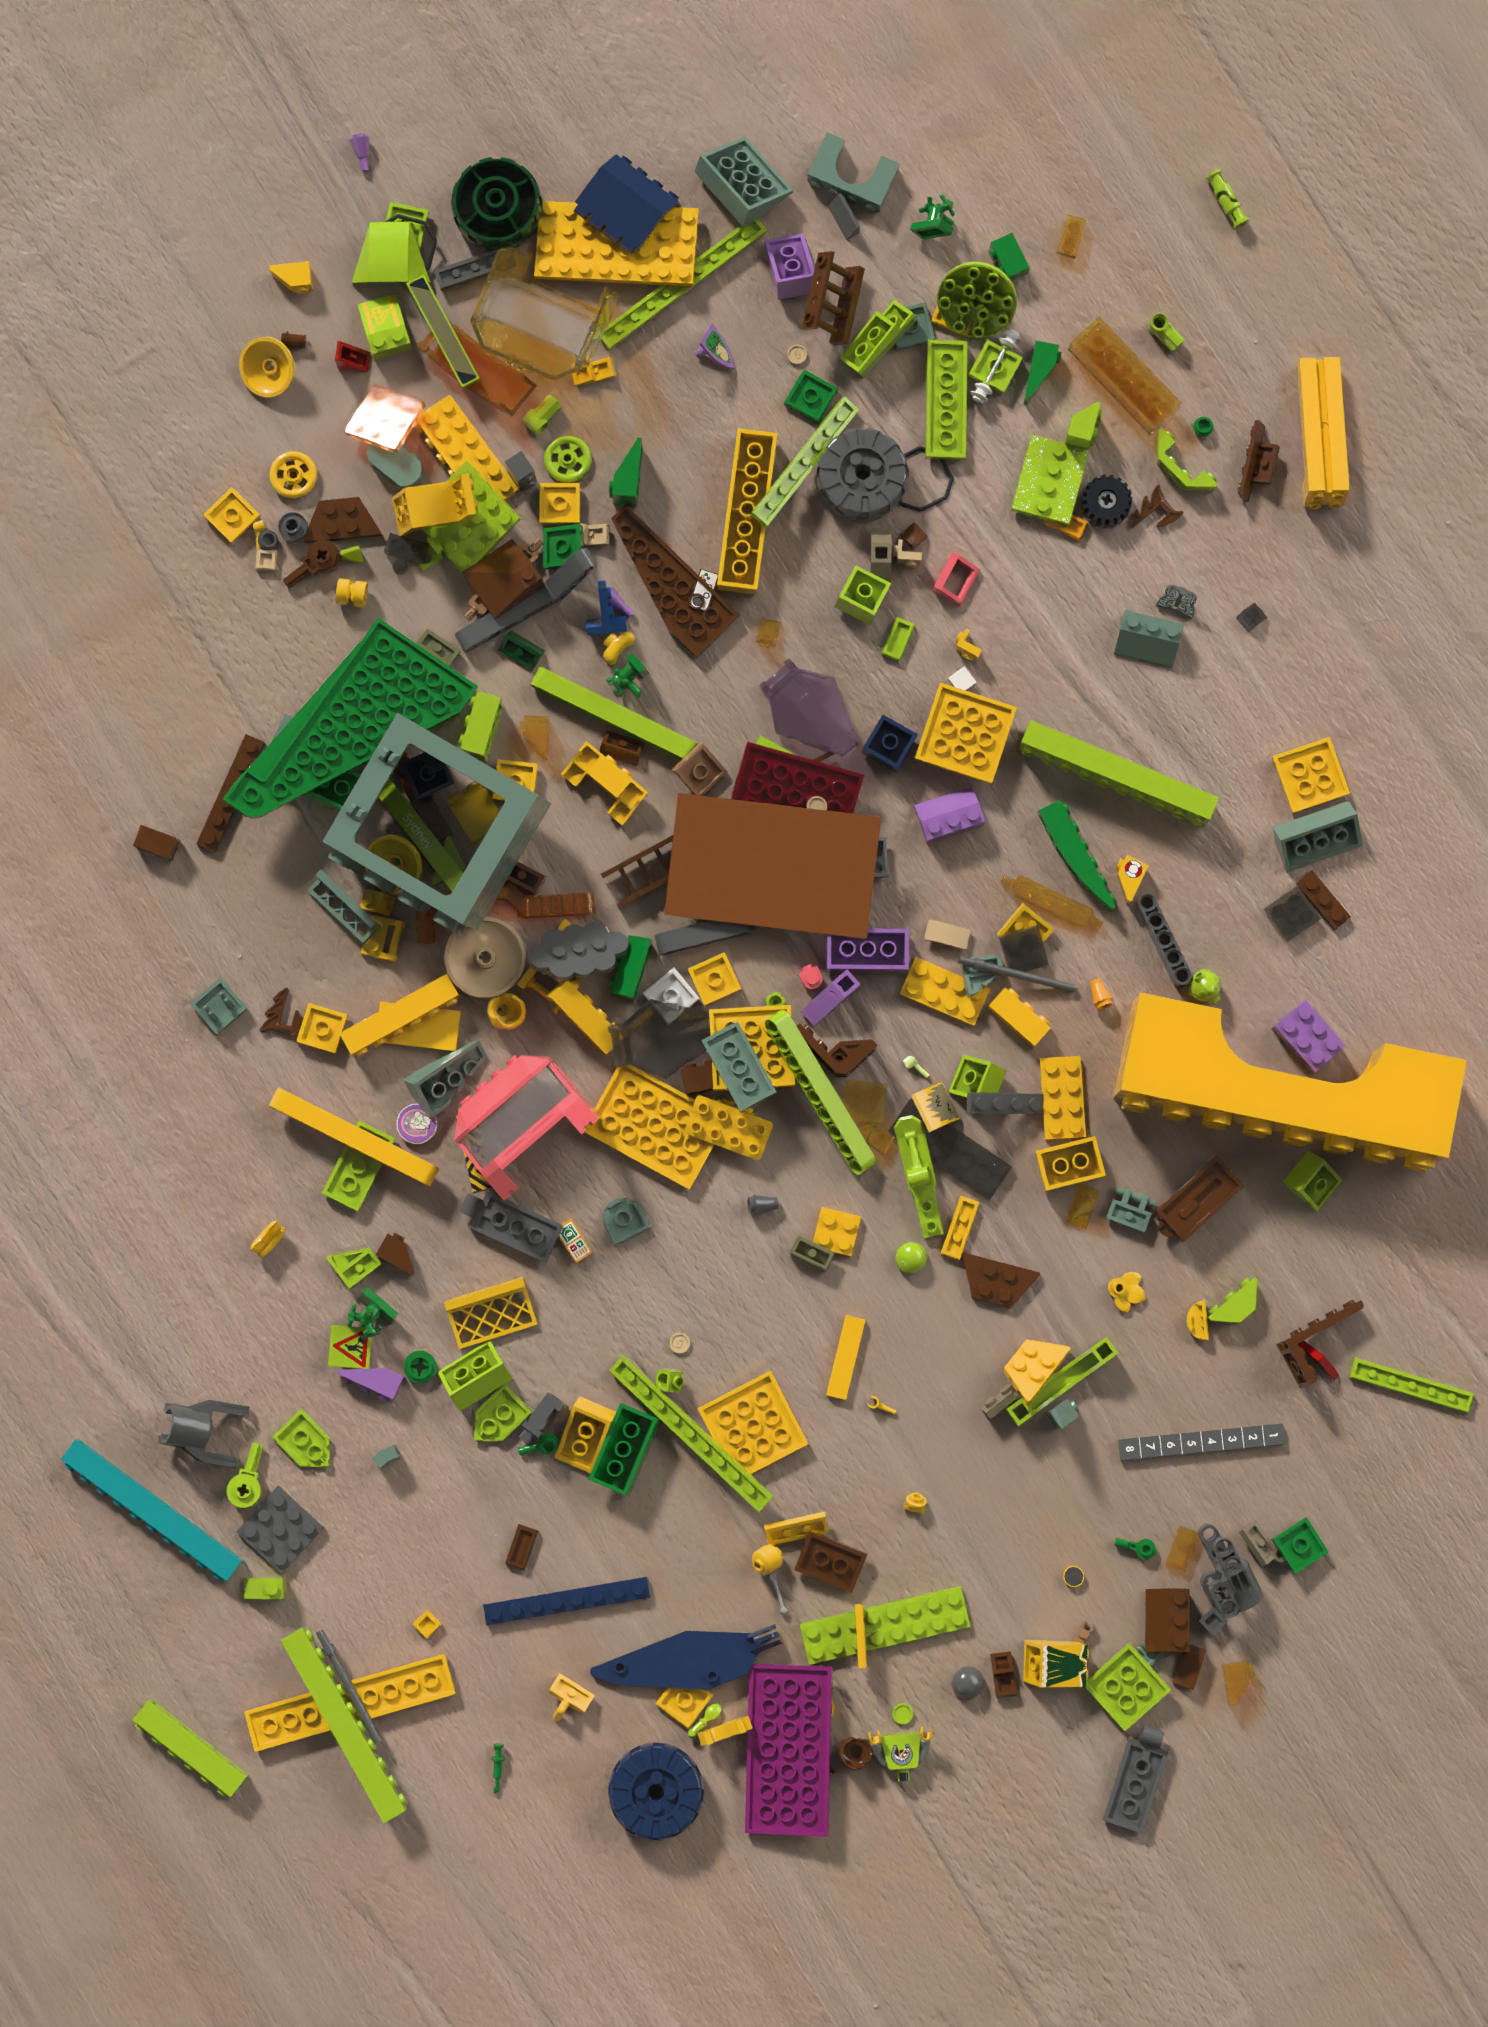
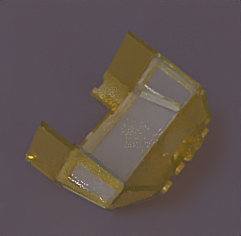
M514 247L498 249L470 321L480 347L486 350V354L489 356L504 358L506 366L512 367L518 364V371H525L531 374L536 372L541 375L540 378L548 382L587 368L611 320L620 294L615 291L611 294L609 292L610 288L605 286L597 307L525 276L534 253L527 252L526 255L519 253L520 250Z

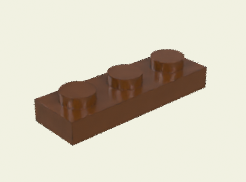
M1313 870L1296 883L1334 931L1351 918Z

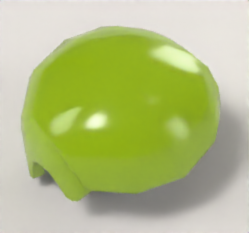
M916 1242L903 1244L897 1249L895 1255L897 1267L902 1272L910 1274L924 1268L928 1258L926 1249Z

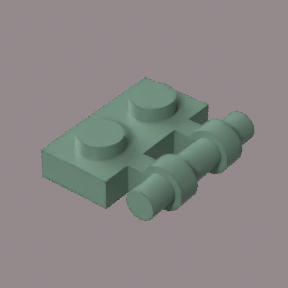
M1117 1186L1115 1194L1122 1196L1121 1202L1115 1199L1112 1200L1106 1219L1145 1233L1152 1213L1145 1211V1207L1147 1205L1154 1208L1156 1200L1149 1198L1147 1194L1135 1193L1131 1188ZM1128 1199L1139 1202L1138 1208L1128 1205Z

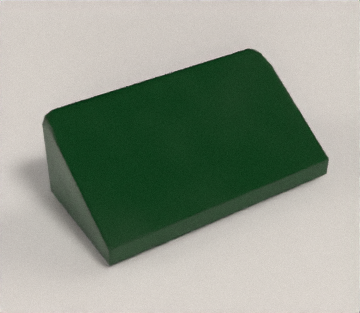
M514 631L506 634L499 648L500 652L531 671L534 670L545 650Z

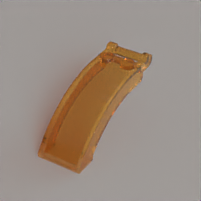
M450 322L480 378L479 381L466 388L512 417L537 385L523 373L498 359L457 325H453ZM430 331L422 342L420 341L416 347L457 380L439 345L433 351L429 348V345L435 339Z

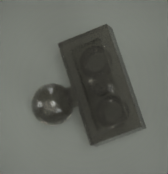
M390 533L384 553L399 558L393 563L392 569L397 575H404L408 571L407 560L420 564L424 563L429 545L425 542Z

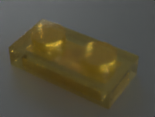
M1067 214L1056 254L1076 259L1087 219Z
M1179 1526L1165 1565L1186 1572L1199 1537L1198 1532Z

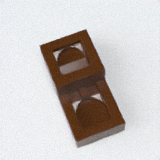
M1011 1651L990 1654L996 1698L1017 1696Z

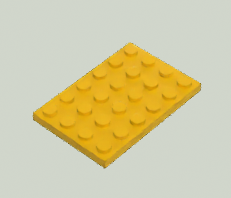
M622 1059L595 1106L601 1117L592 1126L589 1123L584 1126L586 1129L584 1133L688 1190L691 1189L715 1145L688 1135L684 1131L695 1099Z

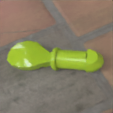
M717 1703L710 1705L705 1711L704 1718H700L698 1723L692 1729H689L688 1737L690 1739L696 1738L697 1733L707 1726V1722L715 1720L719 1716L721 1706Z

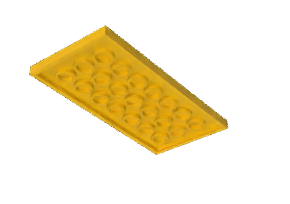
M543 201L542 217H540L538 224L535 279L693 286L699 218L698 208H673L663 217L638 251L635 248L629 254L619 246L623 240L622 238L618 243H615L603 234L607 228L606 226L600 232L588 223L589 218L592 216L591 214L586 220L574 212L577 206L576 203Z

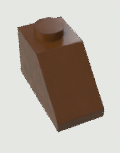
M396 1233L392 1236L387 1234L376 1256L413 1276L415 1271L408 1245L403 1242L405 1238Z

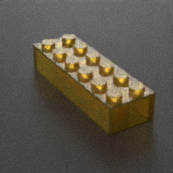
M1100 317L1070 342L1068 350L1149 435L1154 433L1179 410L1182 402Z

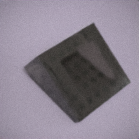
M1256 603L1244 609L1236 617L1247 632L1252 631L1268 618Z

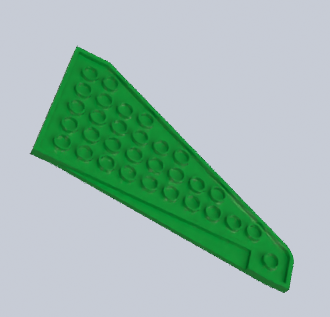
M377 618L364 638L250 767L236 780L222 801L247 818H261L368 762L397 713L429 730L460 714L478 686L380 618Z

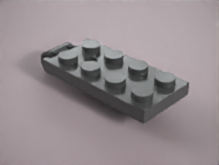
M487 1190L483 1200L468 1193L459 1211L474 1218L469 1228L547 1263L564 1227L511 1201H504L500 1196ZM498 1215L503 1216V1221L501 1223L496 1222V1217Z
M1144 1725L1139 1740L1133 1739L1131 1736L1128 1737L1104 1812L1103 1821L1143 1834L1169 1752L1167 1748H1160L1164 1737L1163 1731ZM1143 1762L1145 1769L1139 1770L1137 1767L1138 1763Z

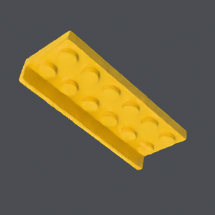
M450 394L419 416L417 414L413 416L415 429L419 434L421 432L424 433L426 444L430 449L434 448L437 451L436 457L442 465L446 464L450 469L447 471L450 477L465 461H469L505 501L519 492L517 485Z

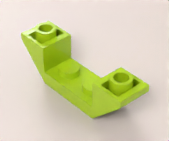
M1161 428L1157 434L1156 463L1183 491L1213 492L1218 484L1216 483V478L1211 473L1207 474L1203 470L1192 481L1190 474L1184 469L1181 470L1171 455H1166L1174 447L1175 438L1171 432Z

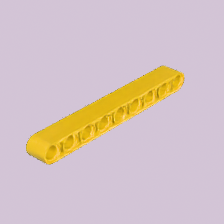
M279 1087L268 1105L429 1187L439 1171V1168Z

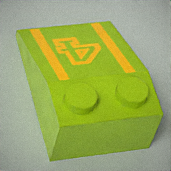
M395 293L357 304L374 361L412 350Z

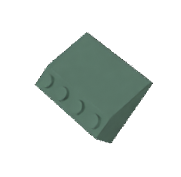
M746 137L700 155L695 169L697 176L742 226L761 218L794 191Z

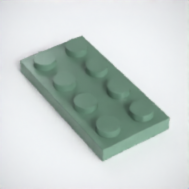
M738 1021L701 1040L740 1113L777 1094Z

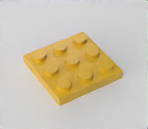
M1330 737L1272 756L1292 814L1350 794Z

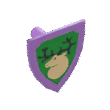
M711 323L699 343L701 348L695 351V355L700 358L707 353L715 364L734 369V362L729 347L718 329Z

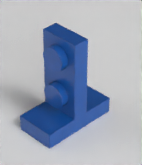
M606 580L598 581L601 618L586 620L587 635L627 631L626 616L614 617L613 606L608 605V599H612L611 587H606Z

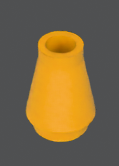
M1101 978L1092 980L1090 986L1093 1004L1097 1007V1010H1103L1112 1006L1113 998L1102 983Z

